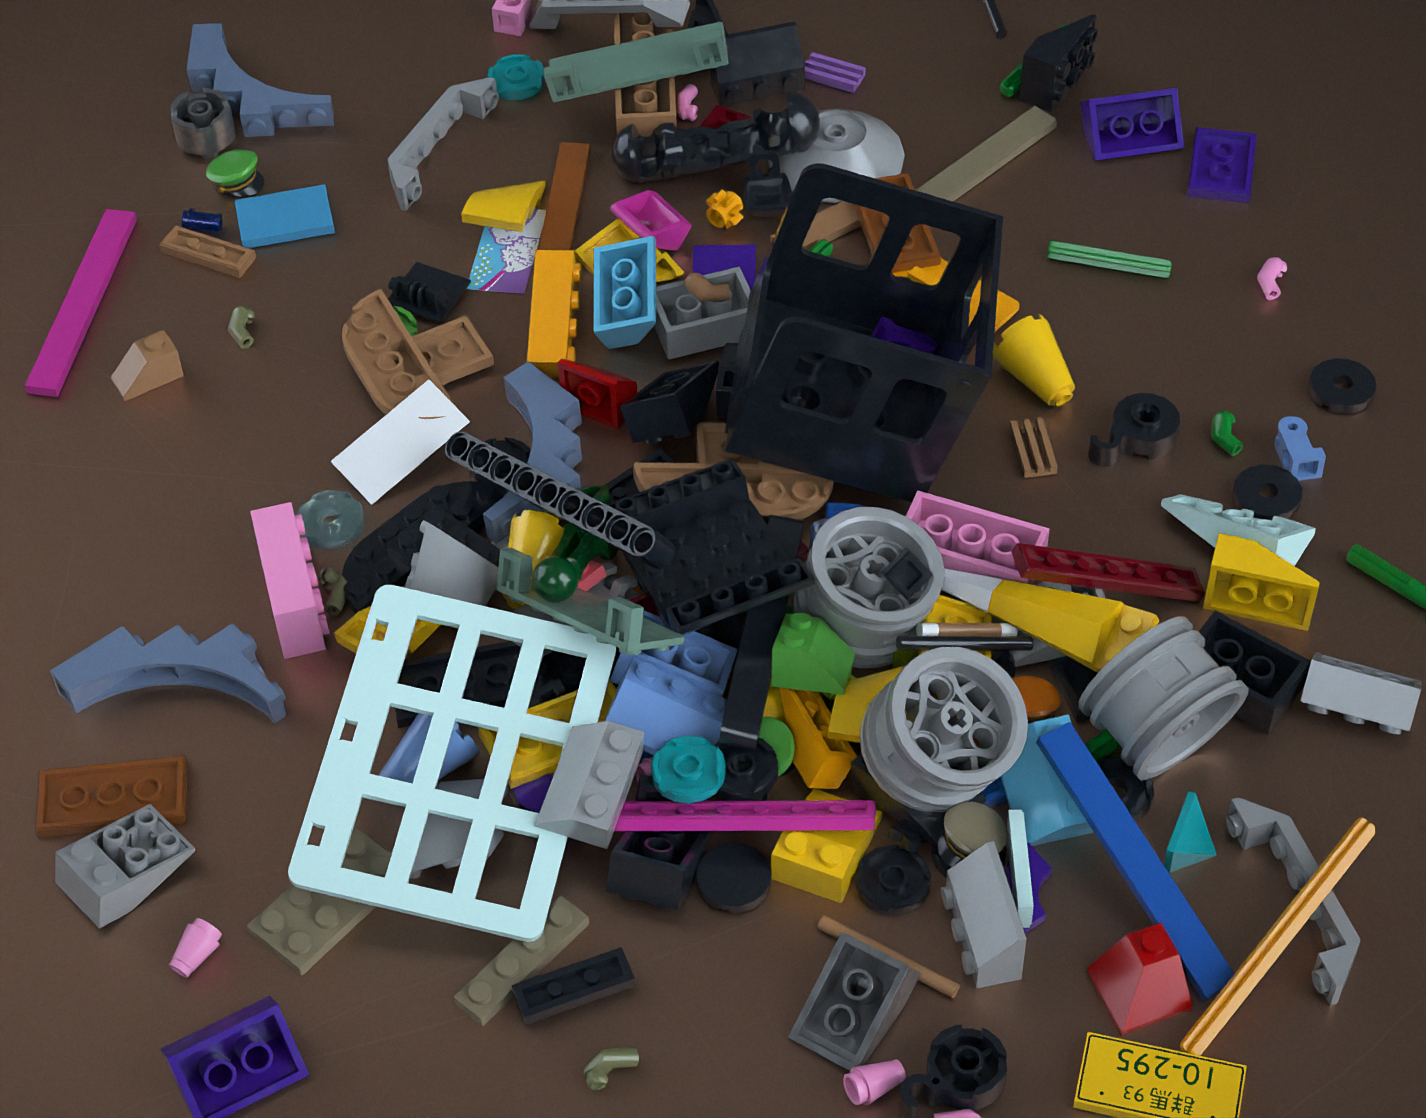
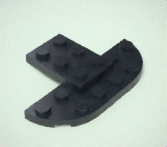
M463 481L437 485L366 536L353 548L345 561L342 576L347 581L343 589L347 602L353 612L356 614L370 607L375 593L380 587L384 585L403 587L406 584L411 572L413 553L420 552L424 534L419 529L423 520L459 541L496 567H499L500 549L474 531L485 523L483 513L501 500L508 491L491 482Z

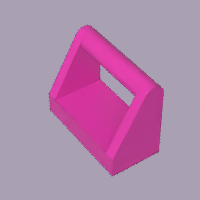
M644 191L615 202L611 206V212L639 238L654 236L656 248L678 251L692 227V224L654 191Z

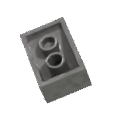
M842 932L788 1038L849 1071L852 1067L862 1066L903 1010L921 973Z

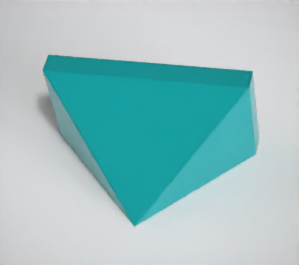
M1190 791L1187 793L1166 850L1164 867L1169 873L1217 855L1196 793Z

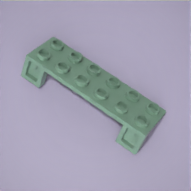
M716 22L550 59V66L544 67L543 70L552 101L554 103L571 100L581 96L599 94L604 91L622 87L626 88L636 84L658 81L668 77L686 75L695 71L727 65L729 62L723 22Z
M513 548L500 549L496 590L510 596L511 601L530 605L532 611L549 614L552 616L553 621L568 623L574 626L576 632L591 634L596 637V641L603 644H612L619 648V652L627 655H638L641 653V650L645 649L667 651L670 649V646L684 644L683 635L643 618L644 607L622 597L609 598L608 602L577 587L573 595L564 601L550 602L544 600L533 587L531 579L533 557Z

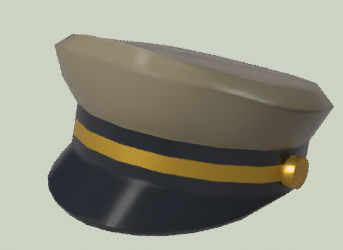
M971 801L954 805L948 809L944 816V829L941 831L938 839L939 855L947 865L953 867L987 842L994 841L999 853L1007 842L1008 832L1005 822L996 811L985 804Z

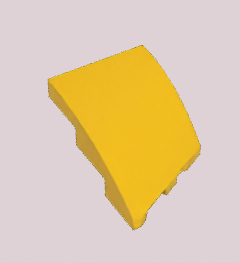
M546 180L476 191L469 197L461 213L462 222L523 232L527 218L531 219L535 206L540 205L546 188Z
M617 218L576 249L574 256L594 275V248L639 239V237ZM656 248V282L684 276L685 272L667 252L661 254Z
M905 666L848 681L844 695L836 694L828 728V738L860 743L861 722L868 704L881 689L894 680Z

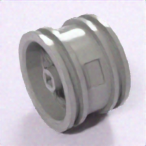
M857 507L842 511L827 520L819 529L813 541L805 566L814 578L815 584L793 594V614L806 613L812 617H821L856 653L853 667L878 668L892 664L910 651L897 650V636H917V625L928 616L938 599L944 585L945 569L942 555L934 540L921 526L897 512L878 507ZM905 548L909 549L933 574L908 600L903 598L881 574Z
M1178 616L1169 619L1148 630L1127 645L1097 673L1079 700V709L1086 716H1090V722L1098 730L1107 729L1123 748L1121 759L1128 766H1133V773L1140 780L1156 777L1189 757L1226 725L1248 696L1249 688L1242 680H1236L1237 675L1229 666L1219 667L1204 650L1205 638L1197 630H1193V625L1186 617Z
M939 647L925 651L911 660L894 680L881 689L868 704L862 718L860 730L862 756L869 773L876 783L894 800L909 808L924 812H946L954 805L973 799L990 783L1007 772L1017 761L1027 739L1028 719L1026 706L1017 685L1009 674L995 661L985 655L962 647ZM929 692L936 693L938 700L934 699ZM973 738L979 741V747L975 745Z

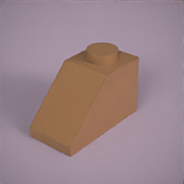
M162 330L134 342L112 374L111 381L124 401L184 376L178 351L166 332Z

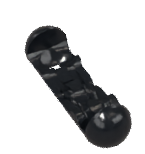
M790 91L786 94L787 108L783 111L768 113L761 109L753 110L750 118L728 122L718 129L710 127L679 129L674 123H663L654 129L652 135L643 137L639 135L634 124H629L614 139L612 160L616 170L624 179L635 184H645V181L653 182L748 163V154L751 152L777 150L779 156L793 154L796 151L801 153L808 150L816 141L820 129V117L816 107L808 97ZM779 136L780 144L770 147L769 138Z

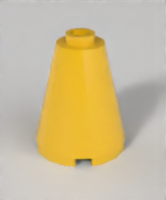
M1039 314V319L1036 320L1031 315L1015 322L1001 334L1004 340L999 346L994 342V360L1047 405L1062 406L1071 400L1075 385L1049 322L1043 315Z
M523 510L521 516L515 513L511 520L508 548H513L533 557L532 568L534 572L539 562L549 557L559 545L564 532V528L558 525L560 519L541 511ZM503 593V597L507 600V604L510 607L518 609L526 605L525 603L511 601L510 596Z

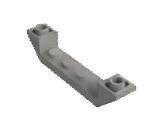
M539 0L529 27L531 29H556L561 14L648 13L656 27H682L690 2L689 0Z
M489 77L449 86L387 158L390 181L401 210L406 211L414 201L419 199L422 193V185L420 184L419 172L416 167L424 157L430 154L435 144L446 135L447 130L452 124L460 119L462 113L484 119L489 111L496 107L499 95L494 78Z
M1239 797L1232 799L1229 814L1226 816V826L1230 835L1233 838L1237 837L1243 850L1270 842L1274 856L1277 859H1281L1287 869L1290 885L1293 889H1298L1300 892L1319 866L1291 817ZM1331 889L1309 917L1313 921L1316 920L1322 931L1324 945L1327 948V951L1318 953L1311 974L1312 981L1316 990L1324 994L1330 1006L1337 1004L1361 941Z

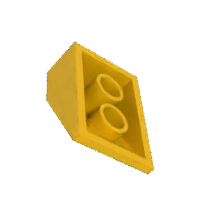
M1219 533L1203 609L1216 610L1224 614L1308 631L1320 582L1254 540Z
M814 788L804 801L847 799ZM876 809L874 830L782 831L771 854V878L842 904L857 872L859 863L865 855L883 816V811Z

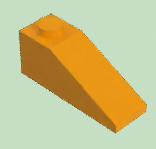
M780 688L786 725L794 738L793 763L802 776L803 781L808 788L838 789L851 769V762L857 758L848 741L828 738L831 713L818 692Z

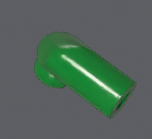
M1220 411L1212 418L1211 439L1234 457L1241 452L1244 444L1231 434L1232 423H1236L1234 415L1227 411Z

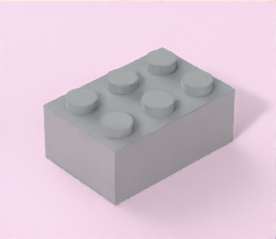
M740 266L703 275L712 285L729 284L730 300L700 302L686 289L685 280L656 287V324L654 328L668 360L725 346L726 343L739 342V337L746 320L751 292Z

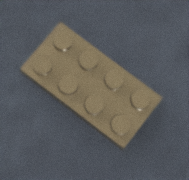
M355 827L352 831L341 868L385 878L391 854ZM292 884L247 925L249 935L299 975L303 976L377 906L300 889Z

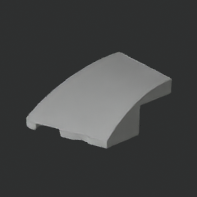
M423 520L419 529L424 534L420 552L413 553L411 572L407 578L405 588L486 606L497 587L498 567Z
M484 779L442 781L436 789L479 799ZM508 784L505 790L504 797L509 792ZM429 813L410 879L420 877L423 869L438 864H443L445 869L460 865L472 823ZM495 828L487 857L492 854L503 838L502 830Z

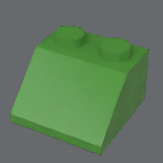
M806 613L785 614L772 648L771 686L844 695L855 662L856 653L821 617H812Z

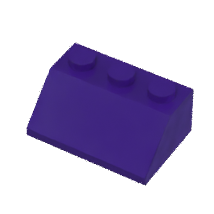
M1177 88L1089 99L1080 102L1084 134L1095 161L1184 148Z
M271 996L261 999L161 1048L177 1087L193 1118H224L309 1075L280 1007Z

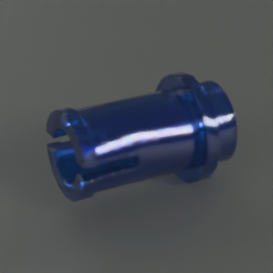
M195 208L183 211V228L192 231L221 232L222 214L195 212Z

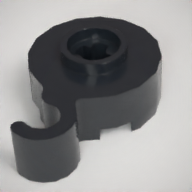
M1137 393L1127 396L1117 404L1113 412L1109 443H1103L1098 439V436L1091 435L1088 457L1091 462L1101 467L1114 465L1118 462L1121 454L1132 457V452L1139 455H1148V459L1152 460L1163 457L1173 450L1180 427V413L1172 402L1165 397L1153 393Z
M955 1025L941 1031L932 1040L926 1065L927 1074L909 1076L901 1085L899 1106L902 1116L904 1118H917L918 1101L914 1098H922L932 1106L946 1105L958 1110H979L991 1105L1001 1095L1007 1076V1052L1000 1039L985 1028H981V1031L973 1028H962V1025ZM960 1065H963L966 1069H968V1068H970V1067L973 1066L974 1069H973V1070H963V1069L960 1068Z

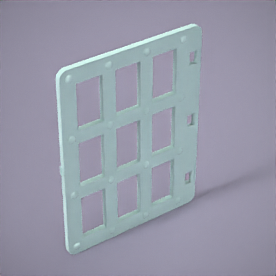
M384 585L376 591L288 868L290 882L300 889L526 942L537 940L544 931L568 837L535 827L539 813L502 805L503 797L520 737L562 746V755L573 726L598 723L616 654V646L596 641L595 636L576 632L572 626L400 586ZM417 619L458 628L440 693L398 684ZM376 623L388 626L383 641L371 640ZM481 634L522 643L504 708L462 698ZM544 649L587 658L569 723L527 714ZM390 706L432 716L413 784L370 774ZM345 722L357 726L352 742L340 740ZM455 722L498 731L479 799L436 789ZM362 798L406 807L385 878L341 868ZM429 813L472 823L452 893L409 884ZM312 826L325 829L320 846L307 845ZM495 828L538 838L520 909L476 899Z

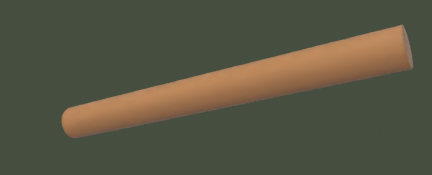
M823 915L818 923L817 928L837 939L844 932L921 973L918 981L951 998L956 996L960 984L826 915Z

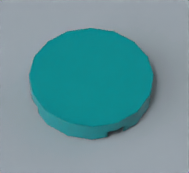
M512 54L498 59L495 66H490L487 78L495 79L499 98L507 100H523L533 97L543 89L546 81L542 63L537 59L535 62L530 59V56L524 54Z
M685 735L672 738L665 743V747L660 751L658 749L653 755L651 775L654 786L662 796L674 802L691 804L704 801L716 794L724 783L726 764L723 753L718 747L716 749L715 746L710 744L709 740L703 737Z

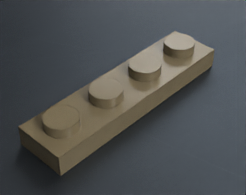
M560 895L550 905L542 935L537 940L531 942L514 939L453 997L455 1005L483 1027L514 997L512 985L534 978L589 925V917Z

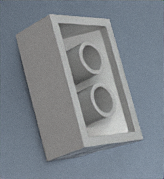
M1315 652L1311 660L1300 702L1308 703L1307 709L1313 712L1328 714L1329 710L1344 713V720L1364 724L1366 719L1380 723L1379 729L1383 731L1401 734V730L1410 731L1421 692L1422 681Z
M611 721L573 726L536 820L535 827L608 849L643 753L644 732Z
M987 842L947 871L946 886L941 887L944 907L946 910L952 909L954 919L951 920L954 939L956 942L962 941L964 952L961 953L964 971L966 975L972 974L976 988L1021 980L1027 940L995 842Z

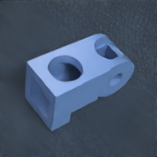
M1288 416L1279 421L1278 434L1274 443L1283 468L1294 475L1298 481L1322 478L1326 459L1322 447L1312 448L1307 436V424L1304 420L1295 416Z

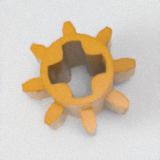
M721 189L718 193L714 192L706 200V203L710 206L706 210V216L712 225L728 229L731 225L735 226L743 219V215L739 213L743 209V202L736 193L732 191L725 192L724 189Z

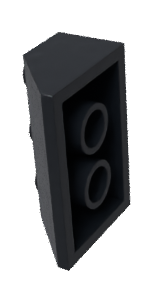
M795 21L725 35L729 64L710 68V84L719 106L785 94L790 91L805 90V66Z

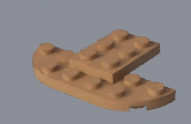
M382 289L370 293L355 304L351 309L352 314L347 323L343 324L342 340L345 354L376 406L386 415L427 380H430L453 403L442 385L494 365L492 353L467 315L411 336ZM440 416V417H419V419H436V418H442V417H446V416Z
M699 422L695 426L698 463H634L633 466L636 486L642 492L653 486L661 485L686 474L733 458L746 477L749 498L766 524H768L770 514L799 520L812 515L826 503L834 486V481L774 464H766L763 461L725 451L728 435L724 433L726 423Z

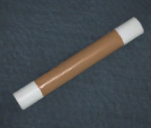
M919 623L916 627L917 636H1017L1018 629L1008 623Z

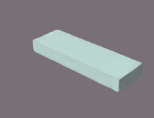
M1022 809L1008 810L1007 842L1013 900L1022 927L1029 928L1032 924L1034 905L1024 812H1022Z

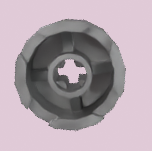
M203 88L204 93H196L190 96L189 91L184 92L175 98L170 106L171 121L178 147L187 153L201 155L205 159L215 158L219 151L230 145L236 137L231 107L227 97L220 91Z

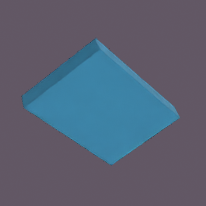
M325 184L234 200L242 246L245 248L335 233Z

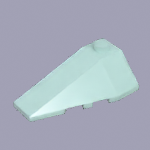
M1182 494L1165 498L1161 501V506L1214 548L1216 547L1219 533L1239 536L1258 542L1294 566L1315 535L1316 528L1278 516H1274L1272 520L1253 518L1254 511L1228 509L1223 511L1221 503Z

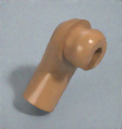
M696 272L690 273L685 279L686 289L700 302L730 300L729 284L712 285L703 275Z

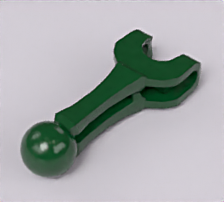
M607 485L583 486L578 489L604 504L611 502ZM567 523L559 545L549 557L543 559L535 567L532 576L533 587L544 600L550 602L564 601L575 592L578 580H581L583 571L591 559L599 554L604 560H613L619 549Z

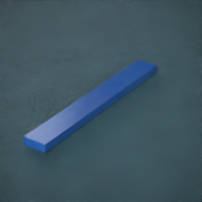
M1068 722L1039 737L1036 744L1153 925L1162 923L1180 955L1184 973L1202 1001L1218 994L1234 975V972L1072 724Z

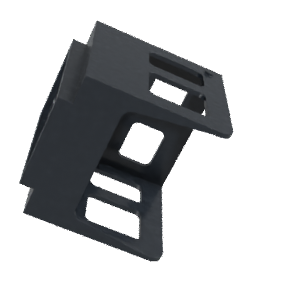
M815 163L805 167L799 176L749 295L746 320L739 337L724 433L728 434L725 451L911 503L917 491L928 493L991 378L1003 216L823 163ZM825 198H835L883 212L889 216L887 225L867 264L856 265L804 249L802 246L822 200ZM919 224L948 231L960 237L939 282L931 286L897 277L891 272L912 228ZM982 276L979 306L969 325L971 297ZM883 316L893 320L898 326L913 331H921L929 335L937 342L938 346L934 353L930 354L870 336ZM976 343L975 366L966 364L967 358Z

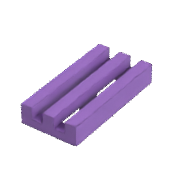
M814 52L810 54V60L807 59L805 62V79L851 93L856 91L866 75V67Z

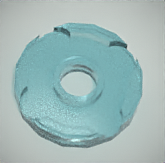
M328 490L318 492L311 496V500L306 504L303 502L297 512V515H302L306 532L305 535L300 536H306L308 544L316 548L333 549L345 546L357 538L362 532L365 523L361 503L353 499L351 494L345 491ZM333 515L338 517L332 522L322 521L327 516Z

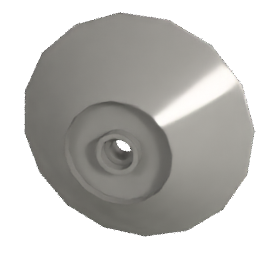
M833 108L818 110L820 129L816 141L808 150L801 153L796 151L793 154L779 156L780 173L786 174L793 193L802 170L811 164L823 163L868 177L880 178L900 174L905 153L899 136L884 121L861 111ZM779 136L772 137L770 147L780 144ZM768 159L769 167L771 168L773 162ZM825 198L821 202L838 204L842 200Z

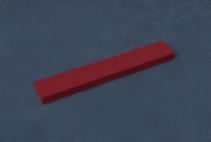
M1017 543L1011 551L1020 577L1023 579L1200 602L1206 595L1196 569L1193 567Z

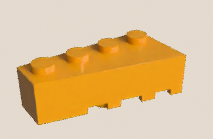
M535 250L527 362L532 363L550 378H559L558 361L561 358L573 362L576 360L575 347L572 346L573 338H577L578 330L575 314L576 310H579L578 286L579 282H581V263H575L574 251Z

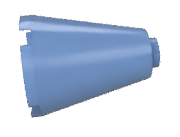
M418 713L378 776L413 784L432 716ZM457 722L454 724L438 780L474 759L480 753L473 739L468 734L464 737L458 728L459 724Z

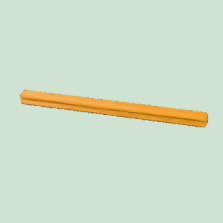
M1358 818L1182 1039L1180 1042L1182 1052L1202 1055L1375 835V826L1364 818Z

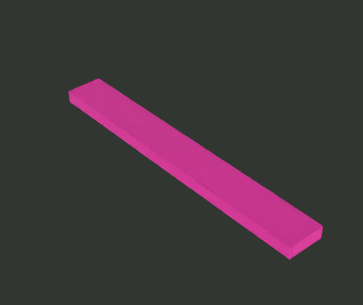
M105 209L24 387L27 394L58 397L137 221L135 212Z
M873 800L700 801L687 804L674 801H625L614 831L874 830L876 802Z

